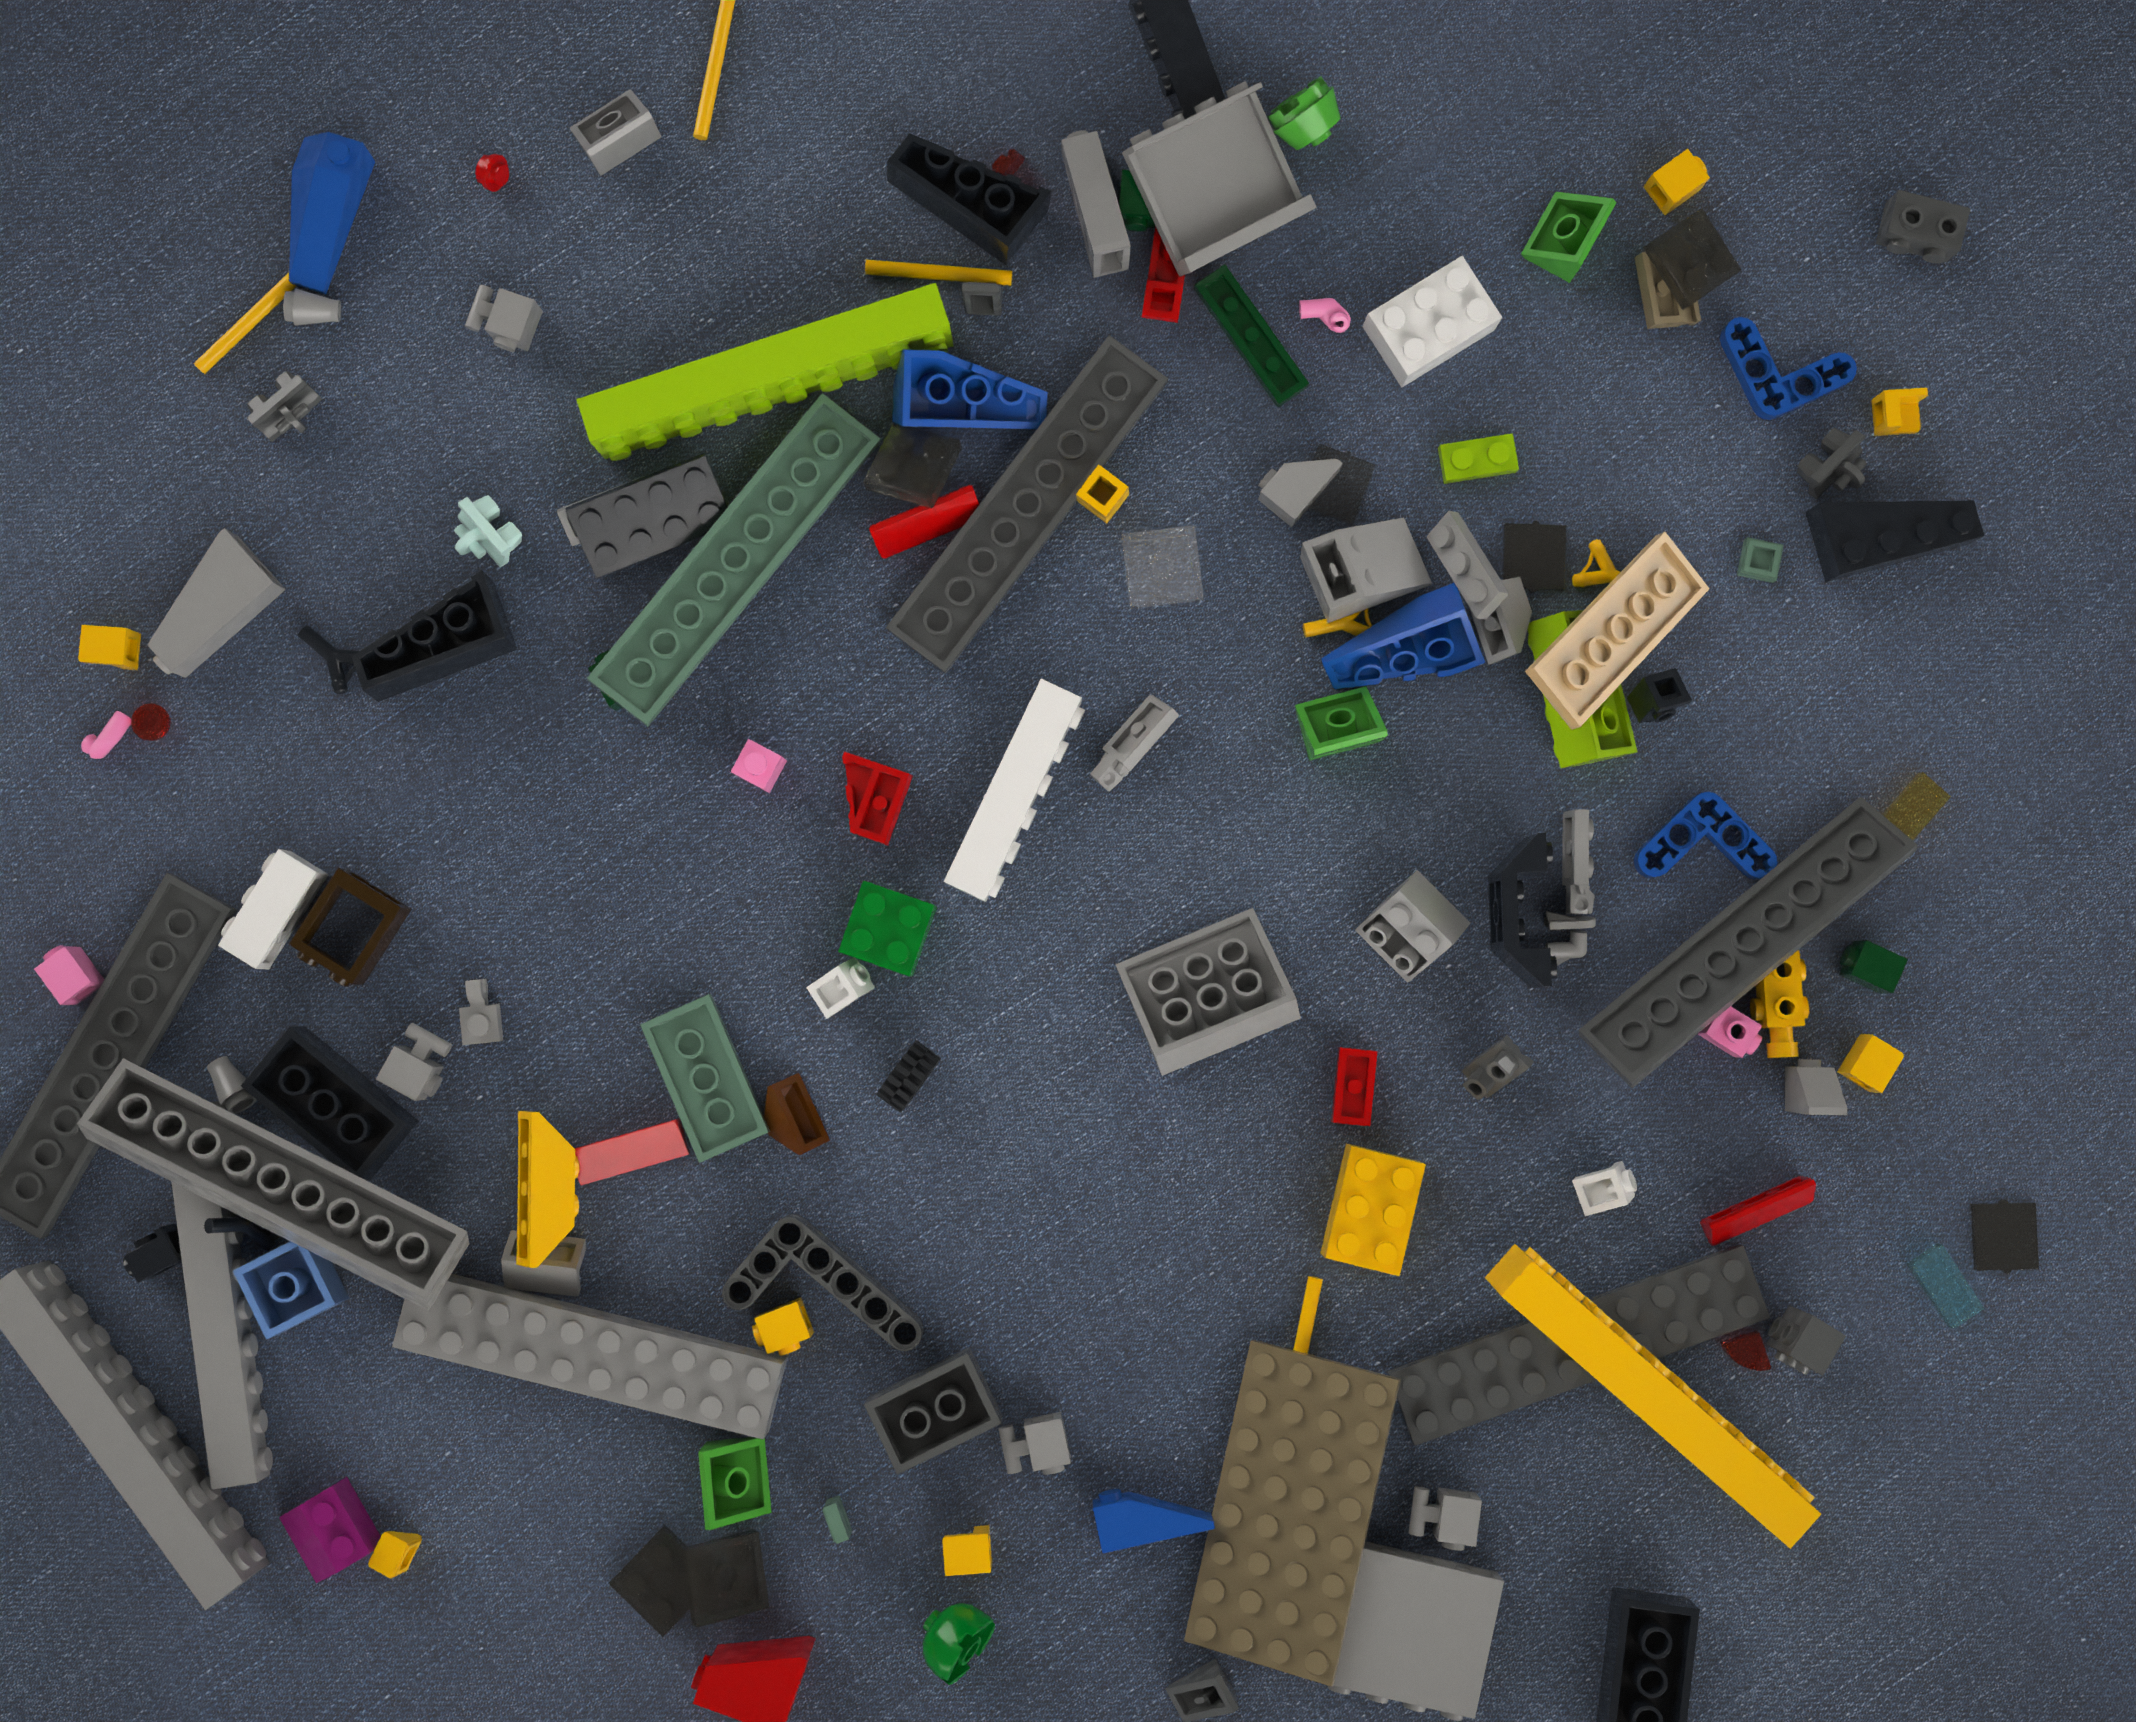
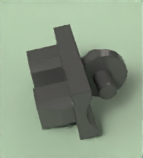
M285 371L276 379L275 386L278 388V391L269 399L264 395H256L247 403L251 412L247 419L271 442L281 434L286 433L293 426L300 433L307 430L306 425L301 419L323 400L298 374L294 376L289 371Z
M1833 427L1821 442V449L1831 456L1824 462L1813 453H1809L1799 462L1797 473L1809 483L1808 494L1818 499L1832 484L1838 491H1842L1847 485L1858 489L1864 484L1865 477L1861 470L1867 463L1859 456L1863 453L1860 443L1865 439V435L1858 430L1848 435Z
M1506 1035L1463 1068L1461 1072L1467 1077L1463 1086L1477 1100L1482 1099L1484 1096L1489 1098L1529 1069L1534 1061L1520 1053V1048Z

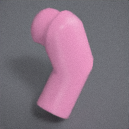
M1335 299L1299 300L1300 319L1319 318L1330 330L1336 333L1345 332L1349 328L1350 315Z
M115 711L98 737L90 734L83 739L81 743L82 751L90 754V757L93 759L104 758L121 740L132 724V719L122 712Z

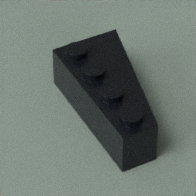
M910 133L887 161V181L1005 265H1007L1049 210L1052 191L1040 186L1036 189L1022 183L1021 178L1011 174L1004 176L987 169L986 164L974 159L970 162L955 156L954 151Z
M1974 500L1818 503L1805 512L1825 583L1966 546L1984 537Z
M483 570L471 577L472 581L458 590L454 588L443 595V600L428 610L424 611L422 609L410 617L412 620L398 630L392 629L351 656L362 690L379 702L517 650L495 583Z

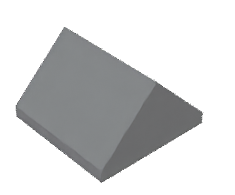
M631 89L569 128L600 176L662 137L650 112Z

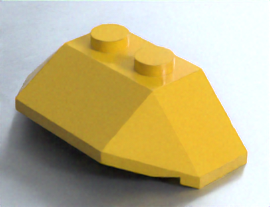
M518 1111L516 1265L528 1268H537L574 1228L575 1217L579 1211V1200L575 1194V1179L579 1174V1161L575 1156V1149L539 1112Z

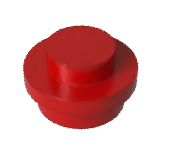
M484 155L477 163L475 170L476 179L486 190L496 192L509 179L508 164L502 155Z

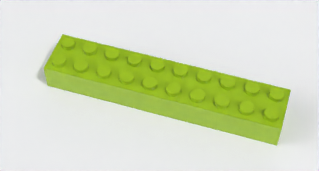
M932 283L578 398L576 401L590 443L604 459L610 458L612 461H617L631 456V451L646 447V449L662 447L667 443V439L679 435L682 438L696 436L702 432V428L713 424L719 427L730 425L737 421L738 416L750 412L752 415L764 414L773 408L772 405L784 401L788 404L803 401L808 397V393L818 390L831 392L843 386L842 382L855 378L858 381L868 380L878 374L877 371L888 367L897 370L903 349L940 350L947 353L948 348L954 345L950 324L937 284Z

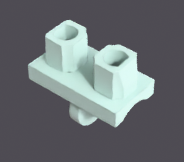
M489 495L473 503L468 497L458 502V506L461 508L458 519L462 524L454 529V532L460 537L455 545L457 552L460 555H465L472 551L478 559L482 558L487 552L500 568L507 564L510 552L522 542V534L518 528L509 521L499 529H494L489 522L500 516V509Z

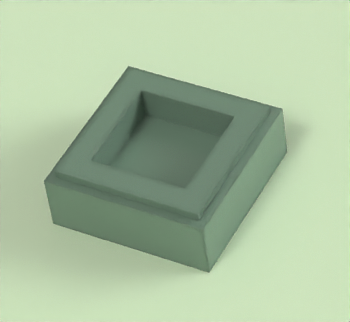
M1747 537L1743 541L1737 576L1774 583L1777 581L1784 545Z
M840 1495L827 1499L822 1511L834 1543L838 1544L849 1540L852 1528Z

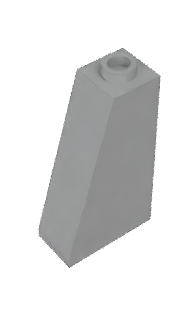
M1086 130L1073 132L1066 139L1061 140V153L1093 278L1128 270L1131 245L1098 132L1088 133Z
M226 528L218 533L147 644L156 654L152 658L153 661L166 674L174 673L185 678L189 676L286 590L238 535Z

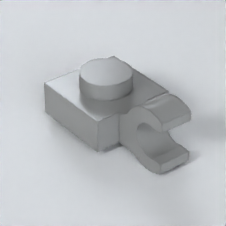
M487 979L465 981L466 995L470 1006L459 1008L462 1045L503 1041L500 1003L489 1004Z

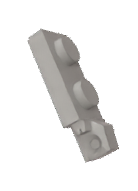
M1149 695L1102 748L1105 754L1090 775L1098 784L1111 791L1167 731L1171 724L1179 717L1178 713L1154 695Z
M1575 809L1563 813L1562 886H1566L1567 914H1591L1593 911L1595 895L1589 890V878L1593 875L1594 862L1592 856H1589V841L1593 838L1594 824L1593 820L1589 818V810Z

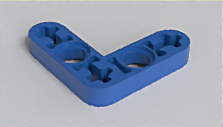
M1744 317L1734 318L1720 333L1721 346L1753 411L1764 420L1776 419L1835 392L1852 381L1856 375L1857 367L1854 359L1846 353L1838 352L1781 377L1753 321ZM1735 329L1738 333L1743 331L1746 333L1747 337L1742 342L1739 339L1733 341L1731 338ZM1751 347L1754 348V351H1750L1743 358H1740L1739 354L1744 349L1747 351ZM1753 359L1761 362L1764 367L1762 377L1753 378L1746 372L1745 367L1748 360ZM1834 366L1836 368L1841 366L1844 368L1845 372L1841 376L1834 375L1823 382L1821 375L1826 374ZM1805 377L1812 382L1813 392L1811 395L1805 396L1797 392L1795 388L1797 378ZM1768 379L1770 380V384L1765 389L1762 387L1759 391L1756 390L1755 387L1760 386ZM1767 394L1770 398L1777 397L1779 402L1774 407L1772 405L1767 407L1764 405L1763 401L1767 398Z
M1703 792L1693 796L1638 849L1634 856V866L1639 874L1648 878L1662 876L1703 836H1706L1749 879H1762L1778 864L1774 851L1721 797L1712 792ZM1699 801L1701 803L1710 801L1713 805L1710 808L1712 815L1716 819L1725 815L1727 819L1717 824L1715 829L1712 830L1710 826L1717 822L1709 815L1701 817L1698 814L1701 810L1698 804ZM1676 824L1684 826L1689 834L1687 842L1682 846L1674 844L1670 839V830ZM1729 825L1735 826L1741 832V841L1734 847L1727 845L1722 837L1723 830ZM1660 839L1664 846L1658 844L1657 841ZM1751 842L1753 846L1747 850L1755 857L1761 855L1765 857V860L1762 862L1765 869L1753 870L1751 866L1754 864V860L1747 853L1741 854L1739 857L1737 852L1745 849ZM1663 847L1674 852L1673 856H1671L1670 852H1666L1657 860V863L1660 865L1659 869L1656 867L1648 869L1645 866L1648 862V858L1645 856L1646 853L1650 855L1655 854Z

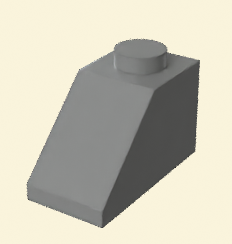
M1338 459L1284 463L1278 471L1272 468L1258 485L1262 488L1258 500L1290 527H1293L1336 477L1343 463Z
M1520 577L1501 580L1509 595L1487 619L1476 618L1470 609L1488 665L1497 663L1522 651L1532 610Z
M1797 1059V1066H1785V1111L1807 1115H1847V1105L1835 1068L1821 1067V1059Z

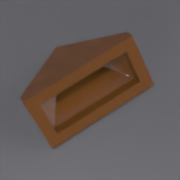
M799 1073L767 1087L764 1118L770 1132L766 1134L798 1155L830 1141Z

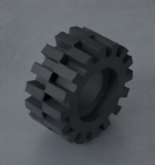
M916 1040L895 1066L876 1095L901 1113L941 1060V1057Z

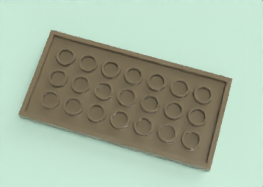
M1253 1339L1250 1341L1212 1512L1215 1529L1208 1530L1184 1637L1185 1642L1330 1687L1333 1686L1401 1379Z

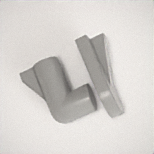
M1546 911L1544 925L1549 930L1593 928L1596 926V919L1590 916H1567ZM1570 930V942L1546 943L1545 948H1551V956L1556 957L1557 966L1571 958H1581L1586 954V931Z

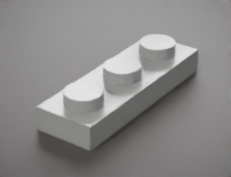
M1448 511L1427 535V539L1474 616L1479 619H1487L1509 595V592L1460 514Z

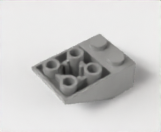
M1404 517L1338 529L1302 543L1300 559L1327 623L1432 585Z

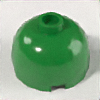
M965 1603L950 1605L942 1612L938 1610L933 1611L923 1625V1629L926 1631L923 1639V1657L927 1666L948 1685L957 1682L971 1668L966 1663L969 1662L974 1654L979 1657L988 1644L995 1629L994 1620L980 1609Z

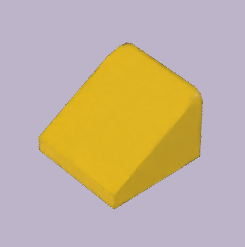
M395 1531L384 1532L374 1549L368 1566L390 1579L408 1570L422 1541V1536Z

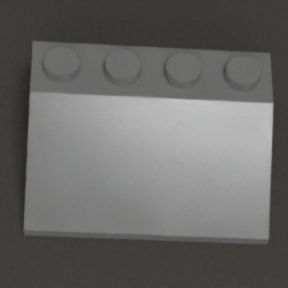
M1253 908L1115 964L1162 1076L1301 1019L1295 994Z

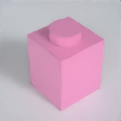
M748 739L731 772L770 794L787 760Z
M57 946L48 951L43 956L45 961L34 968L60 1005L79 1004L99 989L105 980L81 947Z

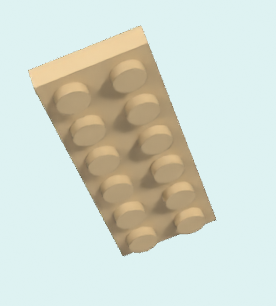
M1666 532L1660 533L1640 551L1525 672L1570 729L1579 728L1710 588Z

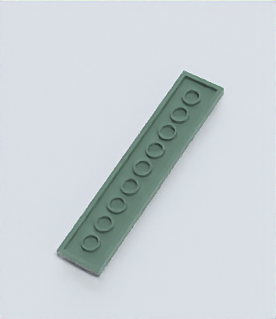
M822 393L587 677V680L648 727L881 443V438Z

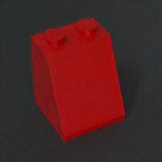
M801 1636L718 1644L712 1656L705 1654L701 1665L697 1668L691 1685V1689L697 1690L693 1704L742 1722H787L816 1638Z

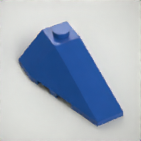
M330 132L304 137L292 169L289 282L293 285L325 295L328 291L375 164V160L363 142Z
M903 349L893 384L892 422L901 426L1038 429L1047 415L1048 392L940 350Z
M1455 583L1417 597L1321 658L1334 689L1376 685L1382 679L1402 677L1403 681H1411L1416 679V675L1436 673L1437 677L1451 676L1486 663Z

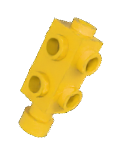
M1800 950L1796 951L1782 963L1784 964L1785 977L1779 976L1776 968L1756 985L1757 998H1752L1750 1001L1752 1020L1758 1021L1762 1025L1761 1028H1769L1770 1043H1766L1767 1058L1799 1057L1798 1042L1793 1040V1027L1805 1026V1019L1809 1016L1808 999L1806 996H1803L1802 981L1806 979V964L1804 959H1800ZM1782 1001L1787 1002V1015L1782 1014L1779 1009Z

